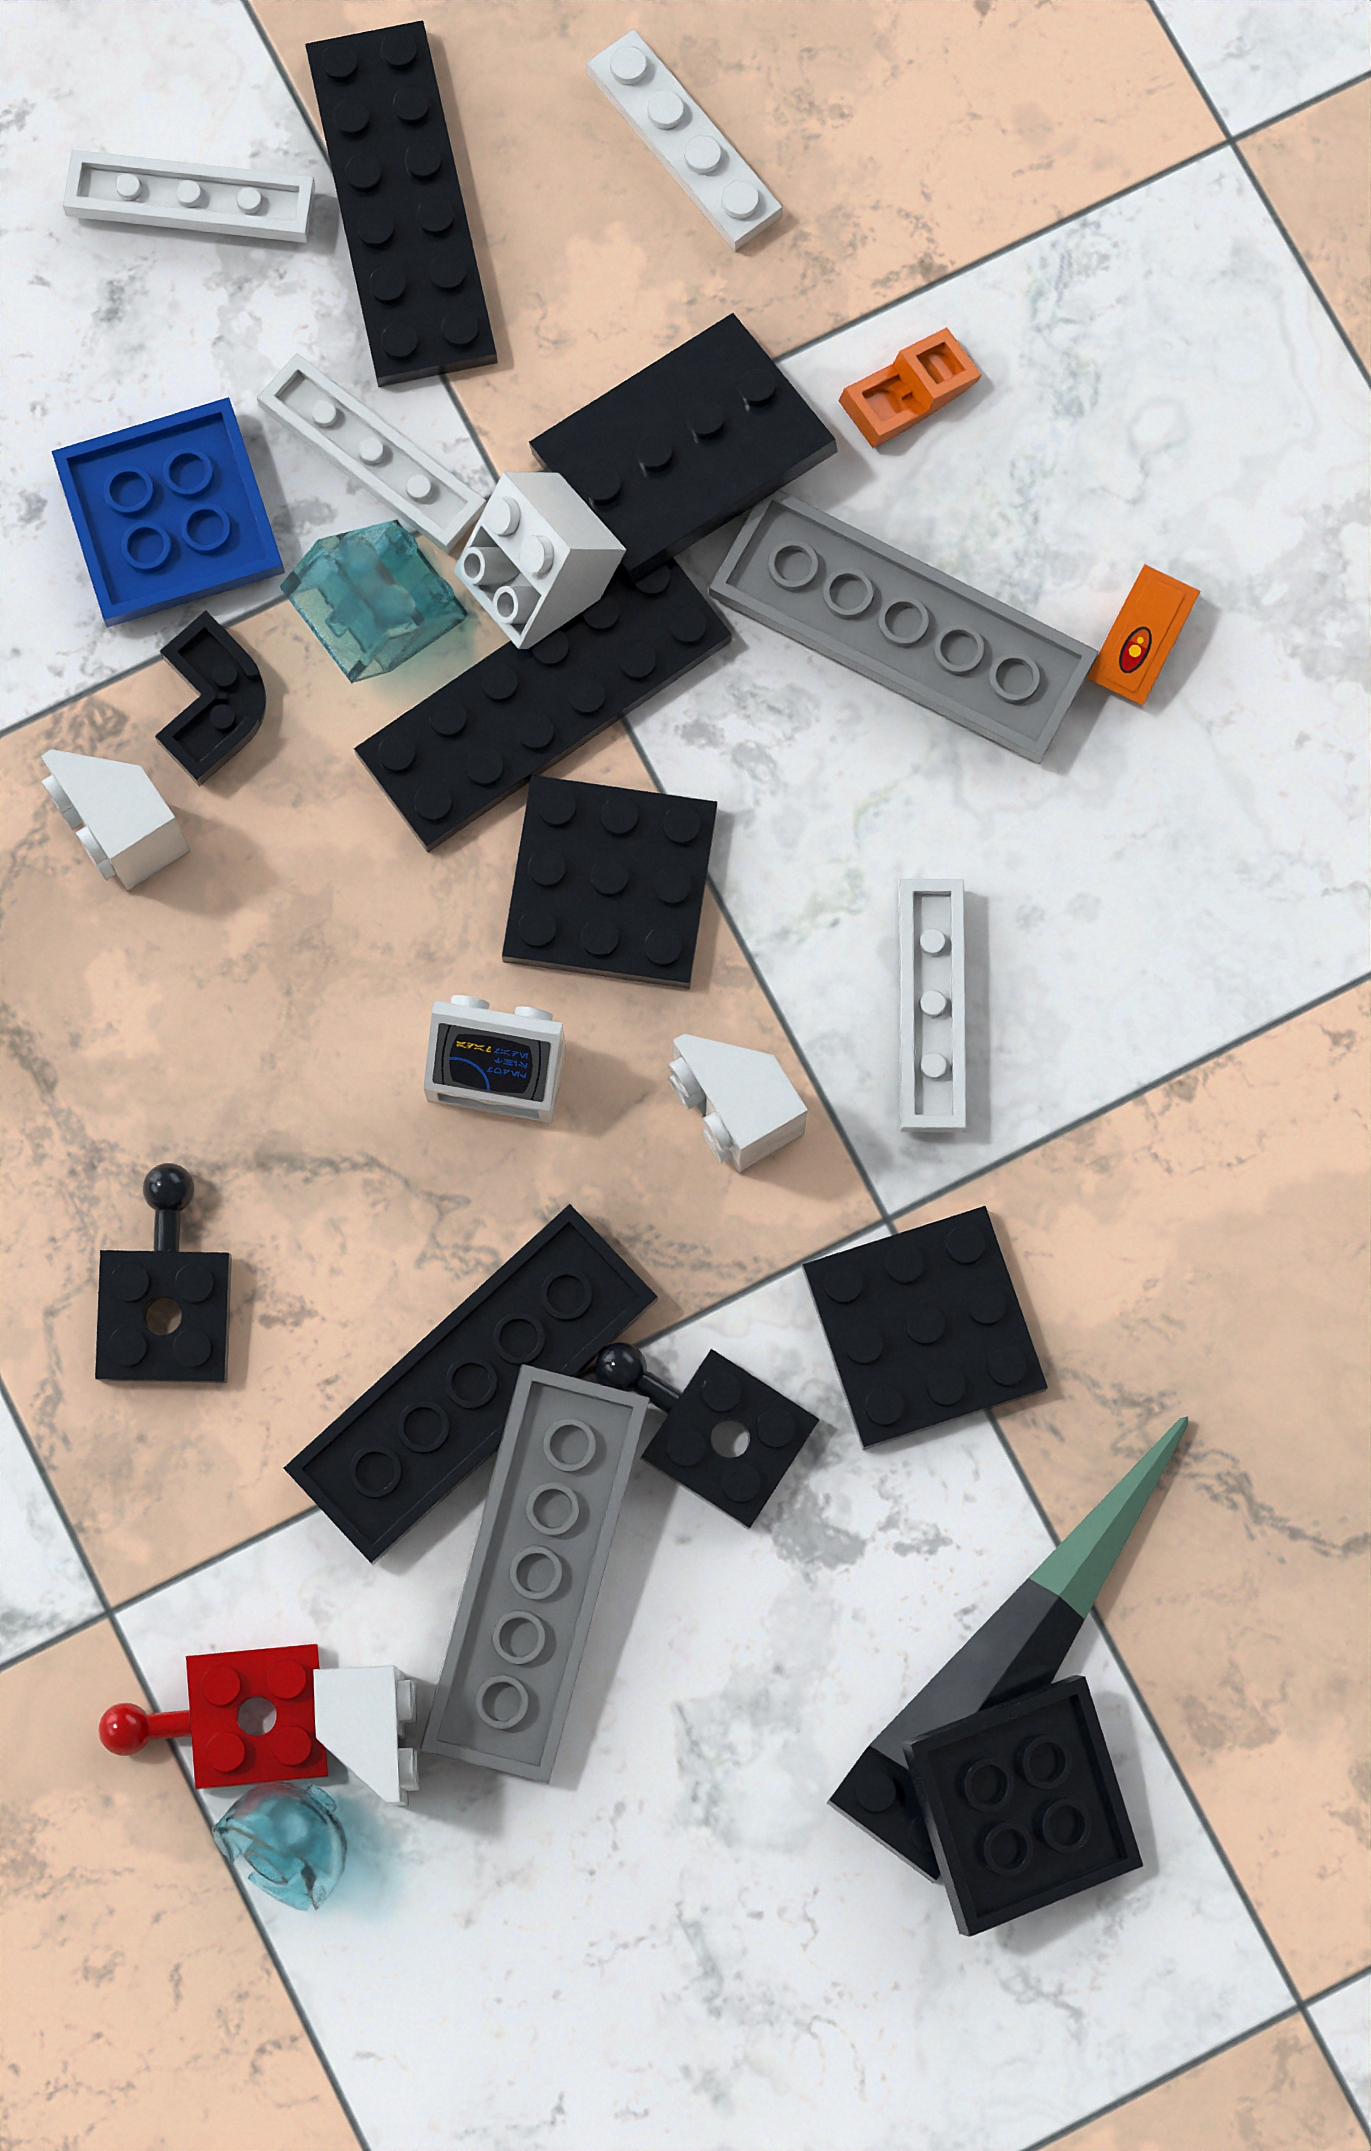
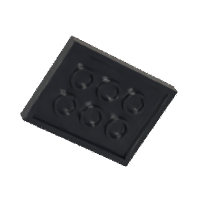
M734 313L726 316L529 441L532 455L545 472L559 473L626 548V552L618 567L631 584L838 452L835 437Z

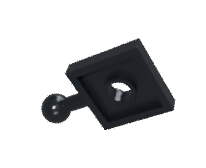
M163 1163L151 1169L143 1182L144 1198L147 1204L155 1210L153 1251L100 1250L95 1379L98 1381L227 1383L232 1255L227 1252H179L180 1211L185 1209L193 1198L194 1182L189 1172L182 1166L174 1163ZM172 1299L181 1309L179 1326L173 1332L166 1335L154 1334L149 1329L146 1321L149 1307L157 1300Z
M624 1342L613 1343L604 1348L596 1360L595 1372L601 1385L626 1392L634 1391L638 1395L649 1397L651 1404L668 1414L640 1457V1460L747 1530L751 1528L820 1420L713 1349H710L683 1393L647 1371L644 1355L632 1344ZM723 1421L737 1422L747 1433V1448L743 1454L737 1457H724L713 1448L711 1442L712 1431L717 1424Z

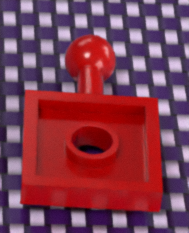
M318 1644L186 1656L189 1710L147 1714L141 1707L135 1704L119 1703L110 1707L103 1714L99 1723L98 1732L103 1746L111 1753L119 1756H129L138 1753L151 1739L158 1740L191 1736L196 1790L328 1777L326 1747L316 1738L313 1669H320ZM252 1698H264L270 1701L276 1710V1722L273 1728L261 1736H252L245 1733L238 1723V1713L241 1706Z

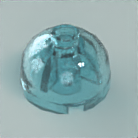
M265 1782L238 1798L212 1828L214 1841L231 1864L241 1854L256 1870L249 1875L248 1880L276 1900L301 1911H307L311 1904H313L315 1910L321 1907L342 1876L348 1854L344 1827L334 1814V1811L337 1809L335 1801L324 1790L310 1783H306L303 1788L286 1782Z

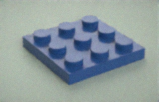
M229 397L51 451L107 628L285 573Z

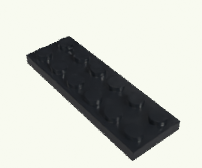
M421 20L306 43V52L378 387L498 363L424 21Z
M671 558L632 584L621 569L617 567L600 600L529 649H518L510 640L356 746L354 751L362 765L426 852L429 853L528 784L531 775H541L728 645L732 640V634L674 558Z
M569 1204L283 1469L363 1556L374 1565L499 1449L522 1364L575 1378L599 1356L604 1348L611 1345L658 1301V1296Z

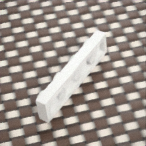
M635 29L628 32L586 63L587 75L734 252L782 218V205Z
M72 149L63 208L66 216L307 243L315 182L313 176Z
M297 352L257 396L259 407L448 554L482 515L487 505L484 498Z
M900 879L901 1132H965L964 879Z

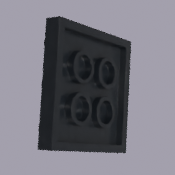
M531 775L502 951L503 962L690 989L718 802Z
M986 1206L802 1265V1270L862 1450L1045 1392L1048 1389Z
M1072 1675L900 1742L959 1934L972 1937L1144 1866L1086 1676Z

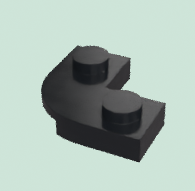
M207 610L160 650L164 661L199 697L155 735L157 743L199 787L253 739L263 722L266 712V690L256 663Z

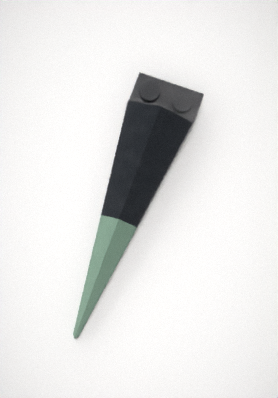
M1188 1416L1180 1418L869 1744L827 1801L829 1806L930 1882L934 1883L941 1873L900 1742L1052 1683L1188 1426Z

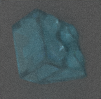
M397 519L318 539L280 585L286 597L351 684L393 671L462 623L469 615L455 597L450 584L440 577L418 548L415 538L403 528Z

